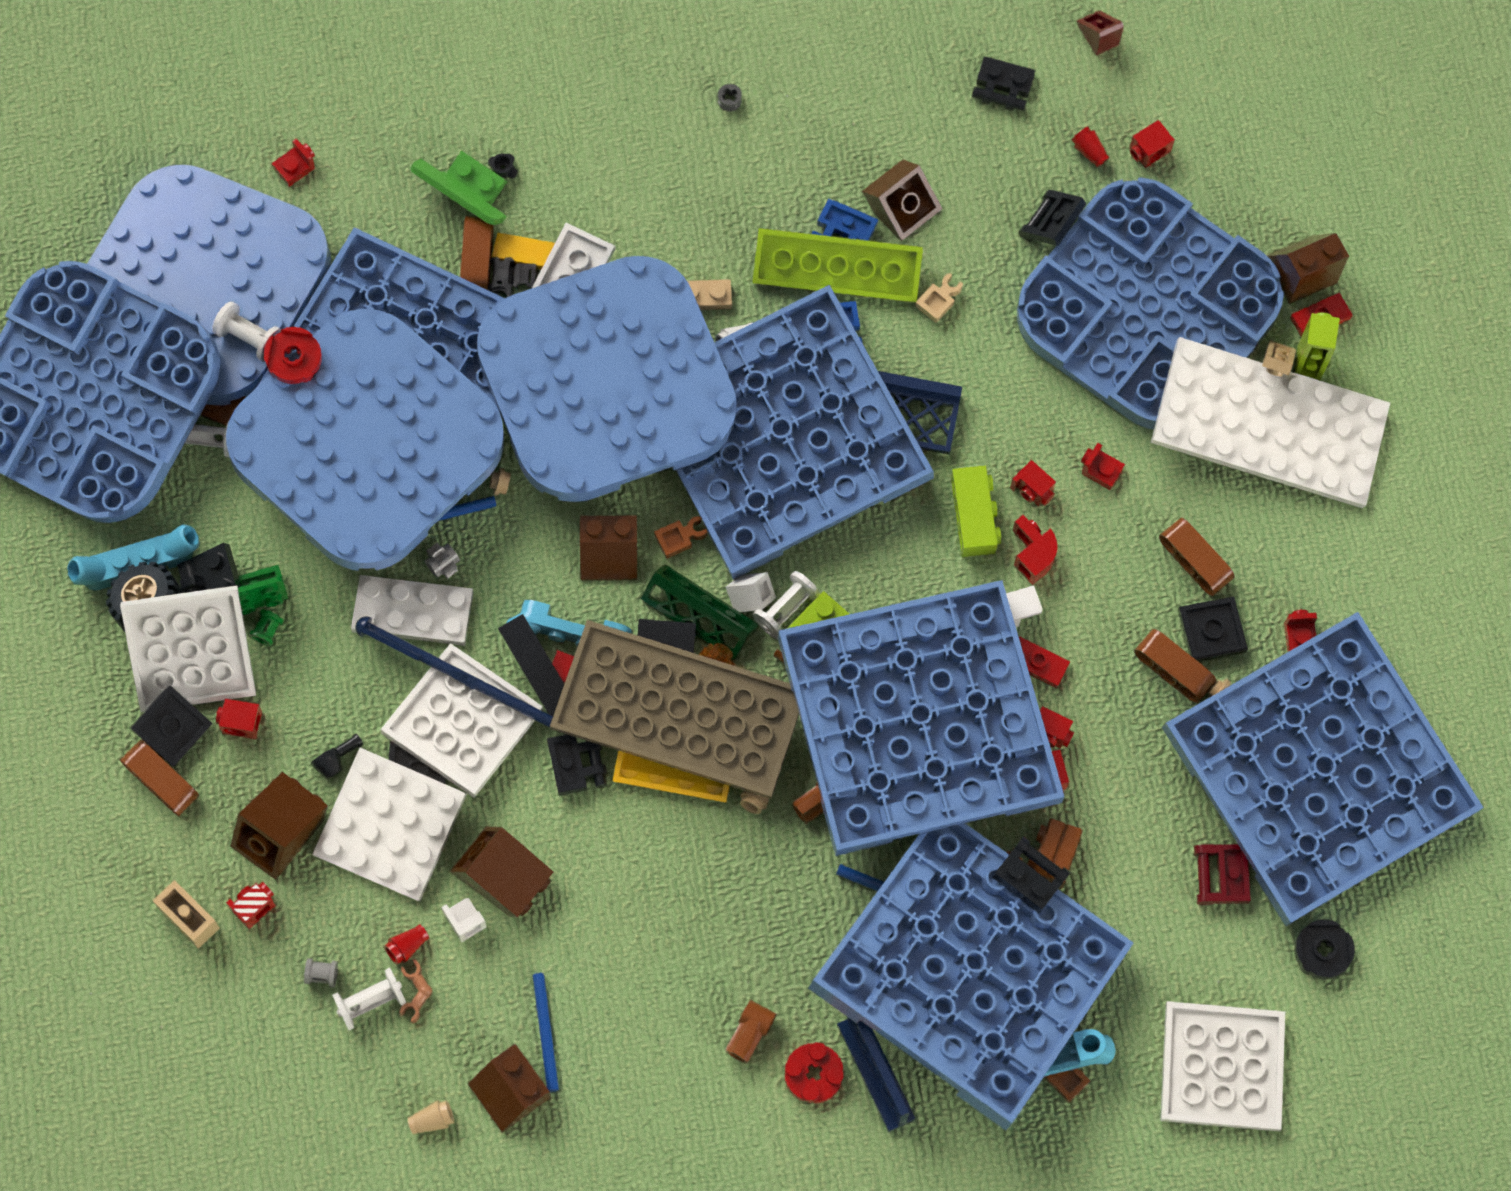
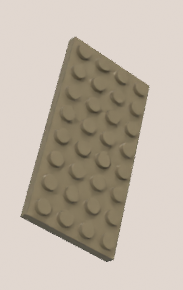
M587 620L552 718L550 729L772 799L799 717V711L790 683Z

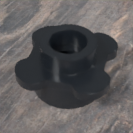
M501 153L489 158L488 165L492 168L493 172L502 178L509 177L513 179L518 174L517 169L514 168L513 162L515 158L512 154Z

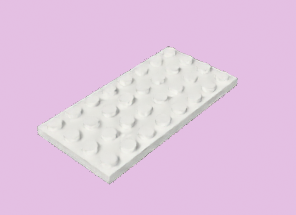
M1181 337L1177 339L1151 443L1356 507L1364 508L1366 506L1389 411V402L1290 372L1289 376L1283 374L1282 377L1268 373L1266 371L1267 368L1263 367L1261 362Z

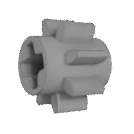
M436 543L426 550L429 558L424 562L435 577L438 578L440 575H445L448 579L458 571L456 563L460 559L449 544L440 547Z

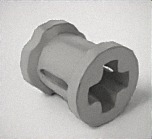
M307 958L304 984H310L311 982L324 983L334 988L337 981L338 961L324 963L315 962L313 959Z

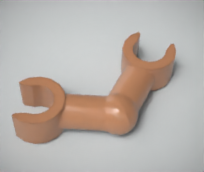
M414 959L413 962L417 967L415 973L408 974L403 967L401 968L403 975L407 979L412 980L418 990L410 1003L404 1004L400 1009L401 1016L408 1009L415 1010V1014L411 1018L412 1024L419 1020V1010L433 992L431 986L428 985L421 974L422 968L420 964Z

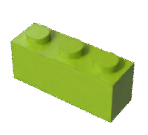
M1328 313L1311 314L1297 346L1293 373L1321 380L1335 350L1340 318L1332 317Z
M986 465L952 469L950 480L961 556L970 557L995 554L997 545L1001 544L1000 527H995L994 518L997 517L996 501H991L990 491L994 489L992 474L987 475Z

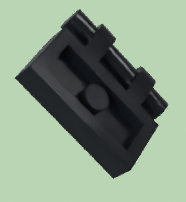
M984 56L976 84L985 86V89L974 87L972 97L981 99V103L990 104L992 102L1005 106L1007 110L1013 111V109L1024 111L1027 101L1018 99L1017 96L1028 98L1036 70ZM994 89L1007 92L1009 95L996 93Z
M567 734L547 738L559 796L587 790L585 779L594 778L596 788L607 786L605 778L607 769L606 765L602 764L600 755L601 745L589 741L577 743L576 737ZM586 753L589 755L591 766L583 768L580 754Z

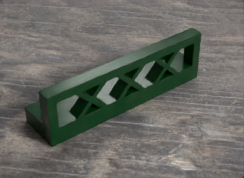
M666 564L654 572L641 597V600L675 622L696 623L695 635L733 660L738 658L747 639L755 634L759 624ZM656 585L665 590L666 601L660 602L651 596ZM683 602L688 605L691 615L686 617L680 615L675 603ZM706 617L711 620L714 631L706 632L703 630L699 618ZM731 633L739 638L734 649L725 644L722 634Z

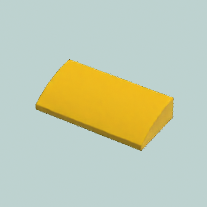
M618 751L612 780L613 782L724 803L727 802L730 788L728 785Z

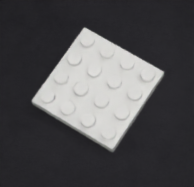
M237 586L121 602V613L140 712H144L167 685H171L192 705L222 701L225 698L235 699L256 696Z
M451 643L439 657L451 665L543 711L542 705ZM431 667L381 728V734L475 798L535 720Z
M359 748L312 855L412 899L421 901L467 794Z
M1167 1001L1165 1006L1160 1121L1280 1131L1282 1124L1285 1012Z

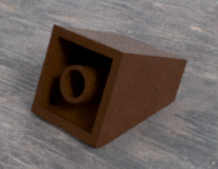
M1331 233L1310 236L1271 253L1267 257L1279 271L1283 295L1287 302L1291 304L1337 284L1349 254L1338 235Z
M281 772L238 814L230 847L276 880L322 824L328 805L318 795L312 794L301 786L296 779L290 778L284 772Z
M486 826L450 870L454 876L509 917L516 918L519 915H525L533 905L531 900L537 893H542L551 882L549 877L554 872L503 827Z

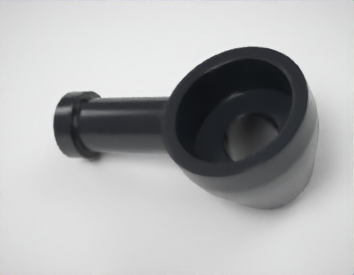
M355 733L352 735V738L319 755L311 761V764L322 776L330 779L343 770L341 757L357 747H362L363 742L359 735Z

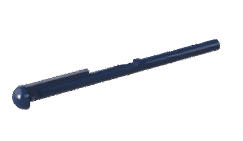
M364 616L356 622L355 629L360 637L366 634L550 728L553 716L371 624L372 617Z

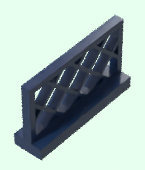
M878 371L891 396H894L899 403L897 407L899 409L902 408L910 418L906 421L908 426L914 424L921 433L920 436L915 438L921 450L950 455L962 386ZM913 400L921 401L926 408L916 416L906 406ZM941 405L953 407L952 415L943 421L934 412V409ZM930 413L937 425L925 432L917 420ZM948 423H950L949 431L945 427ZM941 428L947 437L946 446L934 444L929 435Z
M848 1017L846 1020L837 1023L838 1030L888 1133L914 1121L916 1118L873 1029L861 1020L855 1023Z

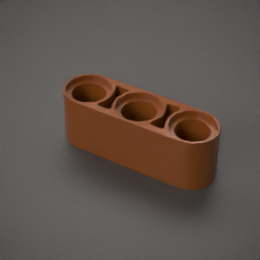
M465 216L460 277L488 290L494 225L486 223L477 216Z
M1178 519L1159 535V540L1165 549L1210 596L1215 595L1235 578L1229 565L1186 519Z
M1152 629L1134 650L1135 655L1140 661L1194 703H1198L1216 683L1215 676L1207 668L1156 629Z
M141 739L120 759V762L178 817L200 796L185 779Z

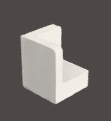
M768 572L745 574L726 586L732 607L739 612L762 610L776 599Z
M1034 585L1006 593L1016 627H1019L1021 619L1042 613V606Z
M465 898L451 908L447 904L441 907L444 916L461 943L486 928L484 918L479 911L477 912L469 898Z

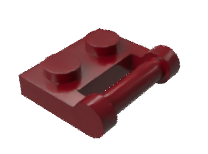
M1202 844L1194 846V856L1197 857L1199 881V894L1196 895L1197 904H1249L1251 901L1248 859L1238 844ZM1209 856H1217L1219 893H1211Z

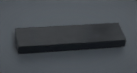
M521 614L499 627L498 630L546 712L554 716L564 683L526 618Z

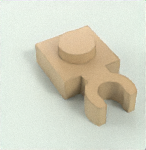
M950 273L944 276L940 288L933 283L915 304L917 309L935 323L954 305L955 300L951 296H957L962 291V282L958 283L956 287L948 285L952 279V274Z

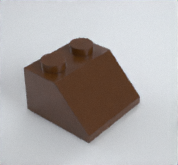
M903 159L862 191L873 213L901 241L943 209L920 165Z
M637 515L580 516L581 581L637 580Z
M516 1044L492 1059L468 1083L502 1133L551 1098L550 1091Z

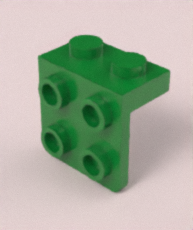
M279 564L239 576L242 586L238 587L242 615L251 614L259 607L278 606L284 600L289 599Z

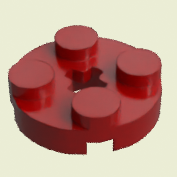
M286 327L280 333H277L274 337L272 335L268 339L264 348V360L272 377L284 383L299 384L313 379L314 374L320 368L322 352L319 343L308 330L300 327ZM292 350H297L300 358L295 361H289V358L285 357V355L291 354Z
M820 1042L808 1043L798 1047L790 1054L785 1065L786 1086L795 1098L803 1102H814L813 1104L830 1100L839 1091L844 1078L843 1064L840 1057L833 1049ZM808 1067H819L822 1070L819 1073V1080L816 1081L815 1078L808 1079L806 1077L809 1073Z

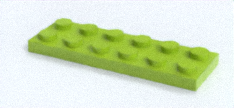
M759 228L752 283L815 291L830 285L834 293L916 302L923 247Z

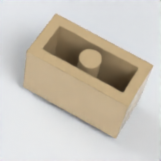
M175 880L153 900L156 907L198 949L220 929L216 921Z

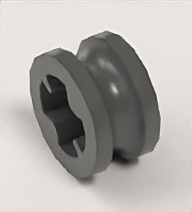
M726 84L719 89L718 104L720 108L730 112L737 110L741 106L742 92L738 86ZM728 94L730 97L735 95L734 101L730 99L725 100V95Z

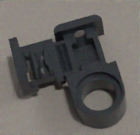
M492 257L490 264L493 267L492 284H488V291L495 294L502 293L509 297L514 295L513 286L518 288V285H526L527 288L532 289L538 277L539 269L537 264H515L511 257H505L504 261H500L499 257ZM530 271H532V273H531V283H529V274H530Z

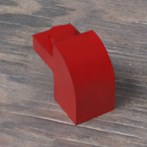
M1022 515L1014 522L1012 531L1026 545V548L1016 555L1014 566L1034 585L1052 568L1058 544L1051 528L1041 535V529L1036 522L1031 519L1028 520Z

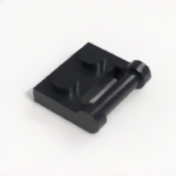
M1048 189L1043 195V202L1027 225H1023L1018 233L1024 240L1029 242L1036 240L1059 246L1086 206V202L1083 197Z
M1023 837L992 878L1036 912L1040 913L1071 872L1065 867L1061 869L1031 846L1030 840ZM1023 853L1055 878L1053 882H1049L1019 859L1021 854Z

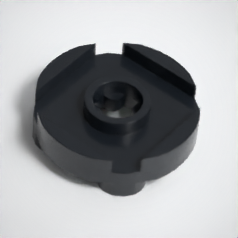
M1322 919L1313 921L1302 929L1295 941L1294 953L1303 973L1317 979L1327 980L1336 978L1347 970L1354 958L1355 946L1351 935L1348 932L1346 933L1340 927V924L1332 920ZM1321 942H1325L1328 948H1332V952L1328 953L1327 957L1322 956L1317 951V948L1321 946Z

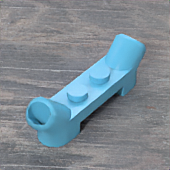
M183 524L171 533L90 557L75 556L68 564V575L74 585H85L91 590L105 589L111 587V582L113 579L117 580L119 578L118 574L122 570L124 572L129 570L128 566L134 564L136 567L139 565V562H146L147 565L150 562H156L158 566H168L169 569L177 567L178 564L190 560L193 551L199 548V537L193 527Z
M524 600L520 614L507 620L508 623L523 614L535 635L538 633L545 634L553 641L564 642L567 640L576 643V646L579 644L585 625L552 617L549 604L534 600ZM608 620L604 622L606 626L633 633L632 629L625 625Z
M1094 1029L1074 1032L1045 1076L1093 1064L1110 1063L1115 1057V1045L1112 1038Z

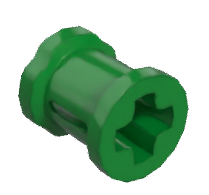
M262 609L259 613L261 617L255 629L251 630L248 636L264 646L271 647L273 644L272 638L278 626L283 625L284 620L277 614ZM267 624H269L267 630L263 632Z

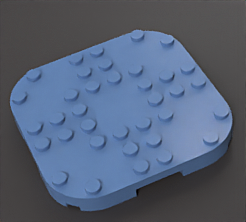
M173 165L148 174L133 187L87 264L160 302H164L188 314L199 322L214 339L220 357L218 381L207 404L228 405L231 404L230 401L243 396L247 397L257 388L268 368L265 362L257 358V348L230 333L224 337H218L213 333L214 320L220 309L226 303L234 302L240 308L239 316L266 331L272 327L280 329L294 327L331 266V252L320 224L306 211L205 169L191 165Z
M1138 178L1136 181L1125 182L1121 179L1107 185L1094 196L1080 213L1076 223L1067 232L1059 246H1056L1048 256H1045L1026 279L1018 301L1017 322L1021 335L1035 353L1132 422L1154 430L1177 339L1181 337L1248 358L1271 330L1278 317L1283 303V292L1280 283L1281 276L1274 263L1262 251L1239 235L1236 238L1230 236L1193 210V203L1170 187L1147 178Z
M646 256L625 257L511 295L497 303L486 314L479 328L477 338L479 365L509 434L510 443L520 468L527 480L537 490L556 496L558 500L568 502L587 501L620 490V485L671 467L674 471L700 462L715 454L726 443L734 427L736 415L735 391L692 289L678 270L662 260Z
M76 261L59 262V265L48 269L43 267L30 276L18 291L5 314V317L9 320L0 334V474L89 520L103 523L122 521L143 510L160 489L215 389L220 372L219 352L210 333L194 318L118 281L116 278L88 264Z
M357 309L334 317L313 335L319 343L322 352V362L313 379L299 384H289L269 375L236 407L228 423L226 444L231 464L240 479L264 501L268 500L305 533L306 539L336 564L351 570L359 571V568H375L380 570L390 567L406 557L428 536V530L465 494L469 496L492 474L503 453L504 431L501 415L493 401L403 321L380 310ZM297 350L289 357V361H295L300 358Z

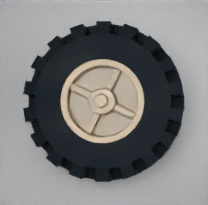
M139 562V565L136 567L133 564L128 566L129 570L125 572L122 570L118 574L119 578L117 580L113 579L111 582L112 588L108 589L106 594L109 598L106 600V605L109 608L108 611L124 632L121 602L184 593L170 571L163 565L158 566L156 562H150L149 565L146 562Z

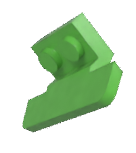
M462 150L447 172L439 171L421 158L413 162L410 168L413 174L486 223L497 225L503 223L507 217L492 206L507 181Z

